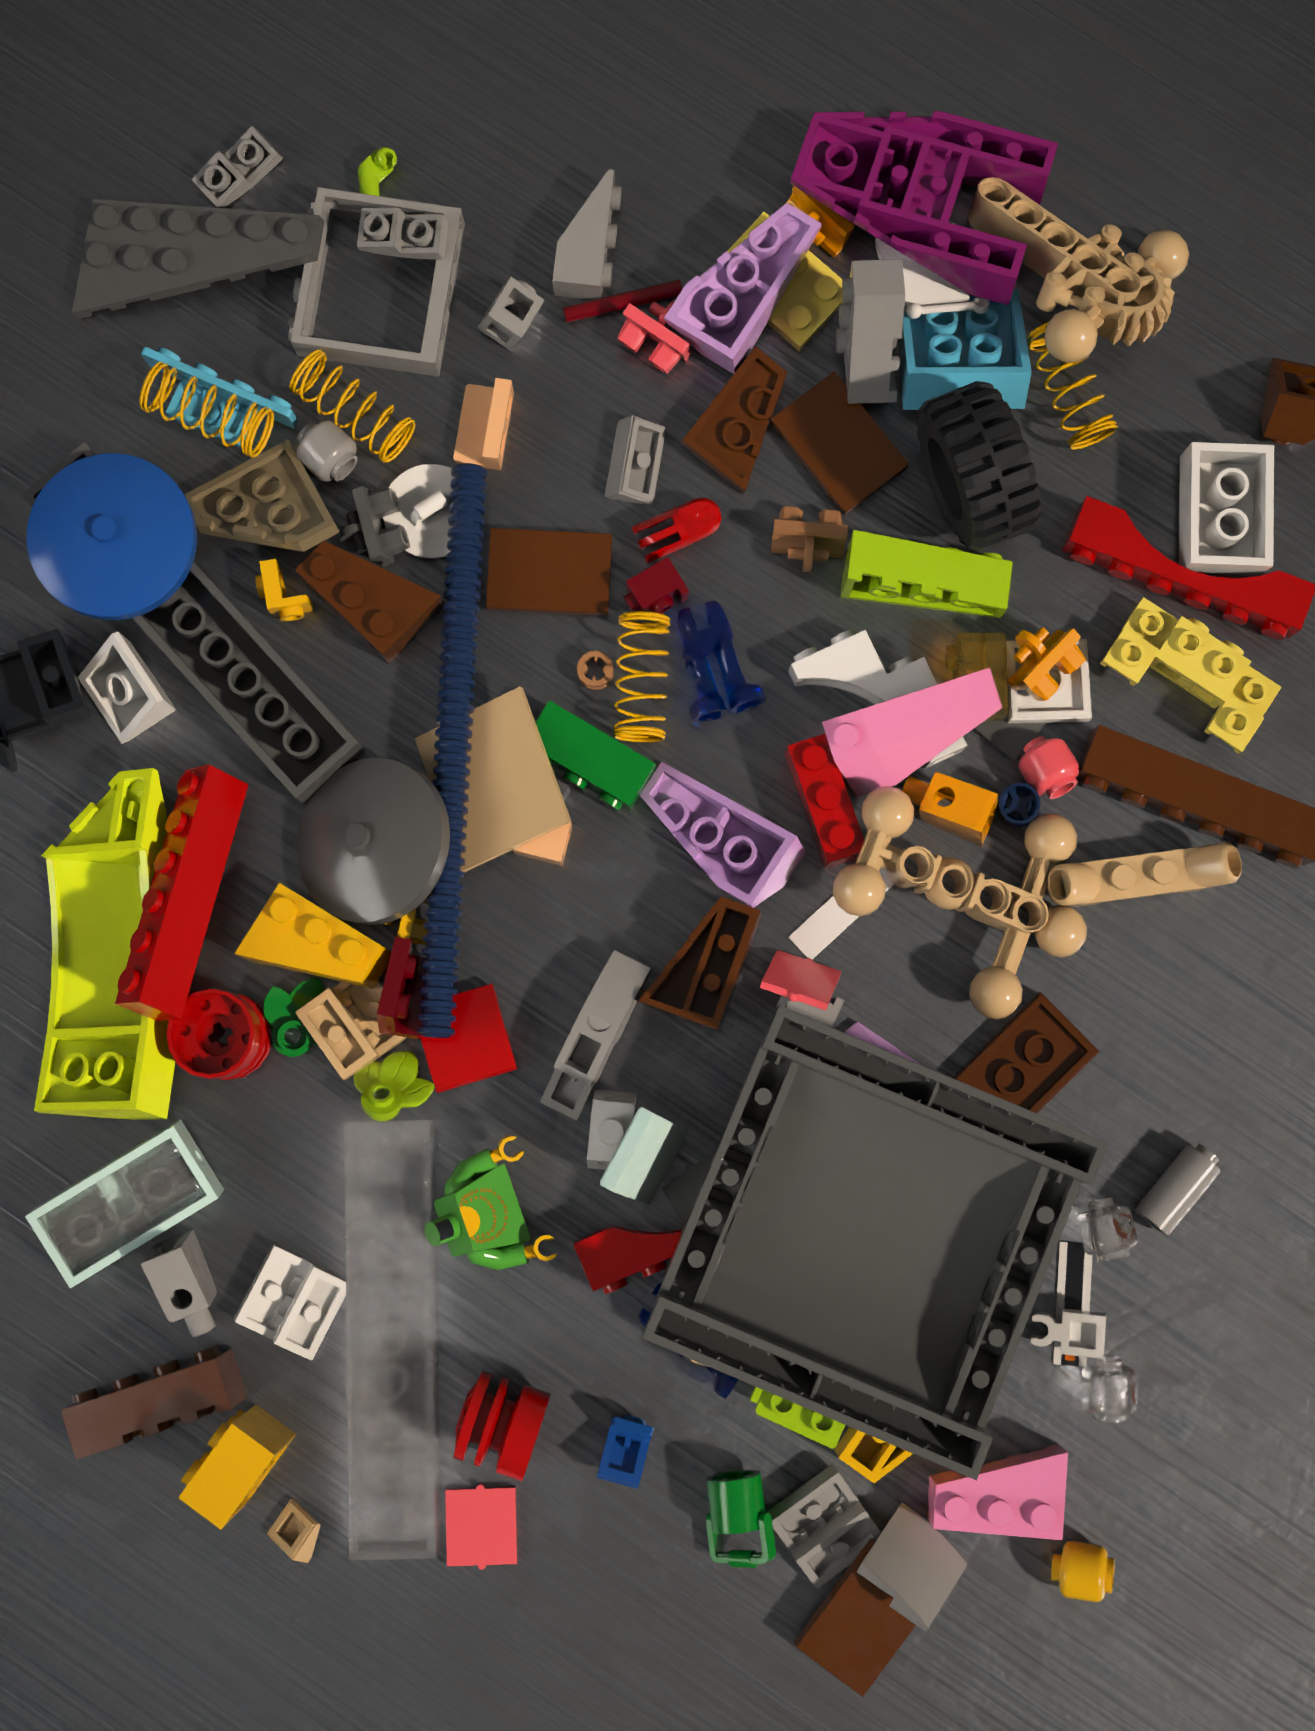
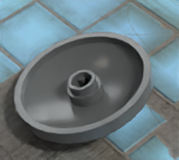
M367 758L340 768L312 796L303 814L298 832V864L302 879L309 893L328 913L343 920L359 924H383L410 913L431 893L447 861L450 844V825L446 806L433 783L417 769L404 763L387 758Z

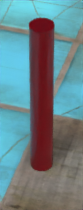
M680 279L566 306L563 307L566 323L624 310L629 303L637 307L653 303L654 301L678 297L682 291Z

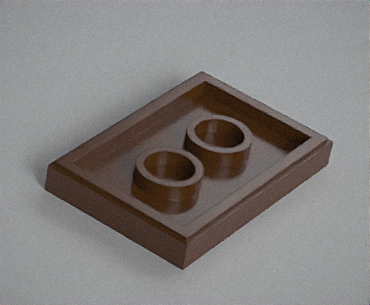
M835 371L770 420V424L844 516L905 471L909 466V463L861 403L848 404L847 387Z
M490 528L486 610L608 617L612 534Z
M1038 992L952 1078L1038 1113L1100 1051L1042 992Z
M870 1538L794 1641L795 1646L862 1697L916 1626L889 1606L893 1597L857 1573L862 1561L876 1542L872 1538Z

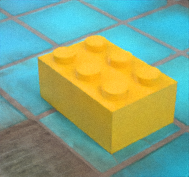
M257 1404L247 1412L240 1409L226 1423L223 1422L207 1443V1445L212 1447L210 1451H206L200 1459H196L181 1479V1482L186 1487L178 1498L222 1530L247 1504L296 1436V1433Z

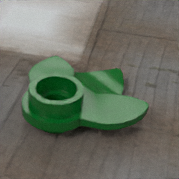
M315 977L299 983L290 995L286 991L272 986L265 997L263 1011L264 1016L273 1026L271 1032L272 1043L276 1050L285 1056H300L307 1052L312 1044L318 1045L295 1012L324 991L319 978ZM290 1028H296L300 1032V1037L295 1043H288L284 1038L285 1032Z

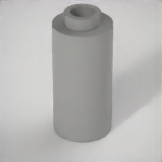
M1198 1144L1196 1148L1186 1145L1136 1206L1134 1211L1150 1226L1168 1237L1220 1174L1221 1171L1216 1166L1219 1159L1201 1144Z

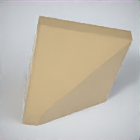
M291 1498L267 1532V1535L292 1560L308 1563L312 1558L321 1524L295 1499Z

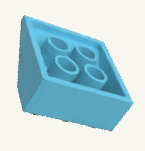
M1019 289L1013 290L1009 305L989 300V309L983 314L967 310L921 314L919 318L911 319L906 311H904L902 338L899 339L903 410H919L927 400L975 381L992 384L994 389H998L1002 394V399L1008 403L1011 409H1025L1032 372ZM969 294V302H973L977 296Z

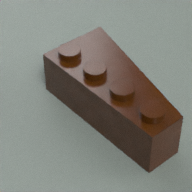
M218 1345L194 1353V1362L179 1366L178 1360L175 1359L153 1367L154 1376L139 1380L137 1373L113 1381L114 1389L108 1392L98 1394L97 1387L71 1396L73 1404L60 1411L75 1459L77 1460L126 1444L134 1440L133 1437L138 1435L143 1438L160 1433L173 1427L174 1423L181 1421L184 1425L215 1412V1409L218 1414L235 1407L248 1396L233 1349L220 1352Z

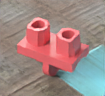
M675 300L671 301L666 308L655 301L652 303L648 312L659 318L658 321H655L629 303L623 312L626 321L617 337L618 341L635 353H637L647 336L659 343L648 361L665 374H668L680 359L686 362L692 354V350L689 349L690 344L670 331L669 328L671 326L664 319Z

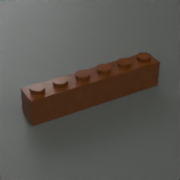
M1098 725L1090 732L1079 761L1080 772L1077 778L1084 780L1082 784L1084 787L1099 793H1106L1108 789L1122 795L1121 800L1134 807L1145 808V805L1157 808L1161 810L1159 814L1161 817L1173 822L1183 823L1184 819L1200 825L1198 830L1208 836L1222 838L1223 835L1238 840L1237 846L1254 853H1261L1262 850L1277 855V862L1292 868H1300L1301 865L1304 866L1315 862V808L1102 725Z

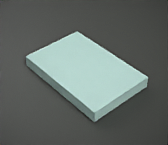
M643 1107L639 1108L600 1180V1185L614 1193L650 1205L689 1131Z

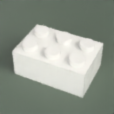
M1192 442L1180 456L1178 564L1192 571L1210 576L1254 577L1263 575L1273 567L1274 445Z

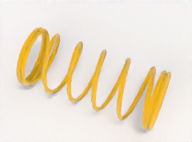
M1047 322L1027 335V346L1031 351L1044 352L1038 358L1035 367L1040 371H1053L1045 380L1043 387L1049 391H1061L1053 400L1052 408L1059 411L1071 410L1061 420L1060 427L1069 431L1079 430L1069 438L1067 444L1069 445L1068 448L1072 450L1081 449L1112 435L1118 428L1117 422L1110 420L1113 418V414H1108L1085 425L1075 427L1064 426L1066 419L1082 407L1102 400L1105 395H1096L1074 406L1057 407L1055 405L1057 400L1066 392L1094 380L1097 375H1088L1071 385L1052 388L1047 385L1049 380L1062 369L1074 366L1088 358L1051 368L1040 367V361L1050 352L1047 348L1033 347L1046 345L1045 337L1035 338L1045 333L1046 326L1049 323ZM1103 430L1102 432H1100V433H1098V434H1096V435H1094V436H1091V437H1089V438H1086V439L1082 440L1083 438H1085V437H1087V436H1089V435H1092V434H1094V433H1096V432H1099V431Z
M315 350L309 353L292 375L289 384L290 392L294 395H300L303 402L309 403L317 400L318 413L324 416L334 413V423L341 429L352 425L351 435L353 440L359 442L369 438V451L371 454H378L379 459L383 463L395 459L411 439L415 430V421L411 417L400 420L388 433L380 450L374 451L372 449L374 435L392 415L394 404L389 405L382 412L369 434L357 438L355 436L357 421L371 408L377 398V391L371 392L367 396L352 421L345 425H340L337 421L339 409L354 395L359 387L360 379H354L348 385L335 408L328 412H323L320 409L322 396L337 382L342 374L343 367L341 365L333 369L325 380L319 394L314 398L306 399L303 393L309 390L318 380L327 360L326 353L322 352V350ZM319 360V362H318V364H317L315 370L313 371V373L311 374V376L307 379V377H308V375H309L311 369H312L313 366L316 364V362ZM307 368V370H306V372H305V374H304V376H303V379H302V382H301L300 387L296 389L297 383H298V381H299L301 375L303 374V372H304L305 369ZM338 371V373H337V375L335 376V378L333 379V381L328 385V383L330 382L331 378H332V377L334 376V374ZM355 384V386H354V388L352 389V391H351V392L349 393V395L346 397V395L348 394V392L350 391V389H351V388L353 387V385ZM401 438L394 449L386 455L388 449Z
M163 361L156 363L150 369L142 385L139 399L140 407L144 412L151 413L159 408L161 416L165 421H172L180 416L182 427L186 430L194 429L200 424L202 435L206 439L213 438L220 433L225 447H232L241 440L240 444L243 453L251 458L258 456L262 452L273 428L274 412L271 408L264 407L257 412V403H252L245 415L241 435L234 442L228 444L224 439V427L234 412L237 403L236 393L232 394L226 403L220 427L213 434L207 435L204 431V419L215 401L217 395L216 384L209 388L205 396L200 419L194 425L187 426L183 420V411L194 395L197 386L196 376L191 377L186 384L180 410L176 415L168 418L164 415L163 403L173 389L177 378V369L175 367L170 369L168 364ZM163 368L160 388L152 403L147 407V399L152 382L157 373ZM173 373V377H172L171 383H170V385H169L170 376H171V374ZM192 382H193V386H192L191 392H190V394H189V396H188V398H187V400H186V402H185V399H186L188 390H189V388H190V385H191ZM212 391H213L211 400H210V402H209V404H208V406H207V402H208L209 397H210V395H211V393H212ZM232 400H233L231 409H230V411H229V413H228V415H227L228 409H229L230 404H231V402H232ZM267 414L263 433L252 450L256 431Z
M626 612L618 616V623L623 627L633 630L620 635L617 638V642L623 648L634 652L622 655L616 660V664L621 669L635 674L619 678L615 682V686L621 691L635 696L618 700L614 707L620 713L635 718L625 719L616 723L613 726V736L616 739L630 742L662 741L665 739L666 734L662 729L647 726H617L635 721H665L666 718L664 716H647L628 712L619 708L618 704L635 699H666L667 696L664 694H645L621 687L619 682L644 676L667 677L668 674L665 672H644L623 666L620 660L645 654L666 656L669 652L665 650L634 648L622 643L621 639L628 635L645 632L668 634L670 631L665 628L670 626V618L655 612ZM638 619H641V620H654V621H660V622H637V621H630V620H638Z

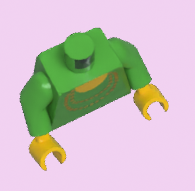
M504 1136L498 1142L496 1149L491 1151L487 1148L457 1164L444 1184L445 1194L435 1199L434 1207L438 1218L428 1221L425 1225V1234L431 1245L439 1246L447 1242L450 1253L454 1257L466 1255L472 1264L493 1270L528 1264L529 1259L535 1257L542 1262H548L557 1256L558 1253L543 1256L538 1250L540 1242L555 1239L553 1236H540L534 1245L526 1246L524 1243L531 1240L507 1168L505 1164L499 1166L497 1164L502 1159L514 1162L523 1156L524 1150L518 1151L512 1156H507L504 1153L505 1143L516 1139V1136Z

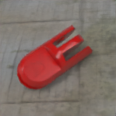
M697 498L633 525L631 529L634 534H637L671 519L672 526L638 541L640 549H643L675 534L680 539L644 556L646 563L649 564L713 534L720 526L722 519L721 510L714 501L708 498Z

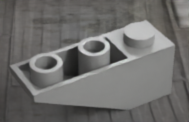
M607 170L557 241L552 279L554 296L595 300L602 298L603 287H611L613 263L606 262L608 248L615 249L617 224H611L612 210H620L622 186L615 185L614 170Z

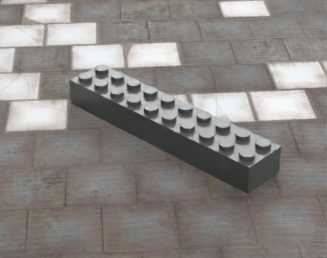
M83 442L27 490L22 497L32 507L42 488L54 475L73 462L96 454ZM194 561L188 576L175 594L154 610L133 617L134 621L289 792L303 805L312 798L317 789L334 772L353 762L365 751L359 742Z

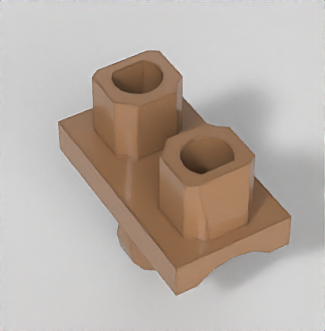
M782 507L779 518L774 519L771 553L788 554V559L803 560V572H811L812 561L828 562L829 557L843 558L845 542L848 536V525L842 524L840 511L825 509L819 512L817 523L802 521L803 510L799 507Z

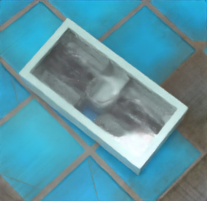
M180 1119L38 1205L25 1215V1218L69 1288H72L215 1201L225 1189Z

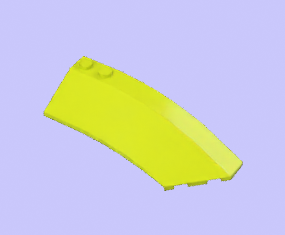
M147 768L119 771L108 783L111 789L97 804L90 802L69 825L72 831L58 846L51 844L41 855L46 858L50 894L52 966L47 1033L34 1111L38 1113L126 1120L167 1119L175 1068V1059L169 1051L166 1035L169 1020L156 1021L115 1004L119 992L118 980L126 968L131 952L130 940L138 928L143 912L142 900L150 888L155 872L154 861L157 854L161 851L167 832L165 829L167 814L159 774L156 769Z

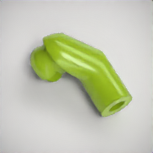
M389 147L377 149L360 164L358 168L359 193L380 196L379 184L393 171L397 163V155L394 150Z

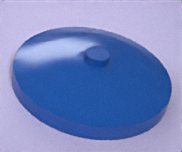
M120 453L97 454L85 457L66 466L42 488L32 506L28 519L27 550L38 579L47 591L63 605L87 617L101 620H123L154 610L166 602L180 588L188 576L195 558L197 527L194 513L185 494L176 482L162 469L149 461L132 455Z

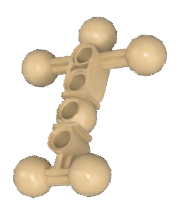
M889 786L876 788L868 794L862 805L861 816L868 831L856 863L849 864L841 869L834 880L833 896L837 905L846 913L855 916L870 915L877 910L885 898L886 885L881 873H879L880 868L887 870L888 877L892 883L902 888L914 887V893H925L927 899L936 907L947 910L955 909L958 912L965 911L971 918L1003 931L1004 934L992 966L984 968L976 974L970 983L969 997L974 1008L983 1016L992 1019L1008 1017L1022 1002L1023 988L1016 976V972L1030 933L1034 932L1039 948L1048 955L1060 958L1073 955L1086 941L1087 926L1081 914L1067 906L1056 905L1048 908L1042 900L1047 888L1049 871L1055 865L1066 861L1076 849L1077 834L1073 824L1062 815L1052 813L1039 815L1032 820L1025 831L1024 838L1025 847L1031 858L1020 888H1017L998 879L985 880V874L980 872L973 874L971 868L961 859L952 857L942 858L939 854L932 855L928 849L921 846L902 850L890 845L891 839L898 838L907 832L913 822L914 806L911 799L901 789ZM907 857L913 859L917 864L918 873L916 877L910 876L905 870L904 864ZM945 873L954 879L955 890L953 893L946 891L943 886L942 880ZM983 889L989 892L992 897L990 909L985 908L981 903L980 894ZM1020 905L1028 911L1029 922L1027 925L1021 923L1018 918Z

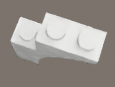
M852 629L833 637L830 640L832 645L817 651L814 646L798 653L793 657L795 662L790 665L788 671L795 686L816 685L838 688L858 695L874 705L937 685L925 657L915 661L912 660L911 656L905 657L891 664L888 667L890 673H886L866 630L854 634ZM961 737L932 760L923 765L926 769L962 752L967 746L964 737Z

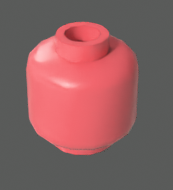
M1039 736L1024 746L1025 754L1021 757L1018 767L1028 785L1032 786L1039 796H1048L1049 799H1056L1068 793L1077 785L1078 780L1076 777L1080 772V765L1063 739L1051 738L1046 740L1044 736Z

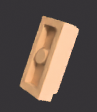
M495 378L494 388L474 384L466 385L453 456L455 463H472L483 468L501 470L514 397L512 380Z

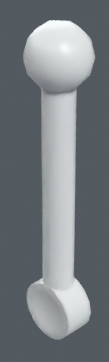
M976 297L973 302L928 306L911 303L908 305L906 313L911 319L919 318L921 314L967 310L983 314L988 311L990 303L989 300Z

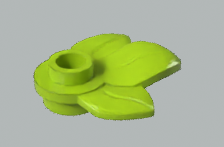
M394 1052L387 1056L382 1063L375 1060L354 1074V1085L362 1093V1109L373 1120H391L399 1113L401 1108L417 1107L423 1104L432 1094L435 1087L434 1083L417 1078L418 1060L414 1052Z

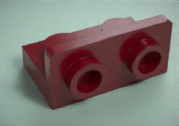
M395 937L377 1010L379 1033L420 1039L422 1036L417 1033V1028L422 1027V1021L418 1020V1014H421L423 1008L419 1007V1001L423 1000V995L419 991L421 987H424V982L420 980V975L425 974V969L421 967V962L426 961V958L413 955L411 939Z

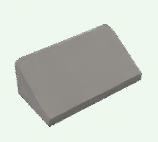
M633 415L618 421L605 497L613 500L653 505L667 427Z

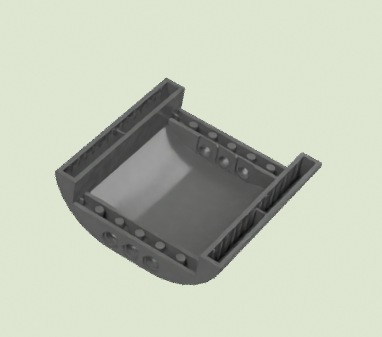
M779 1006L760 1044L672 1255L642 1338L977 1481L993 1437L985 1430L1080 1186L1082 1183L1093 1185L1109 1143Z

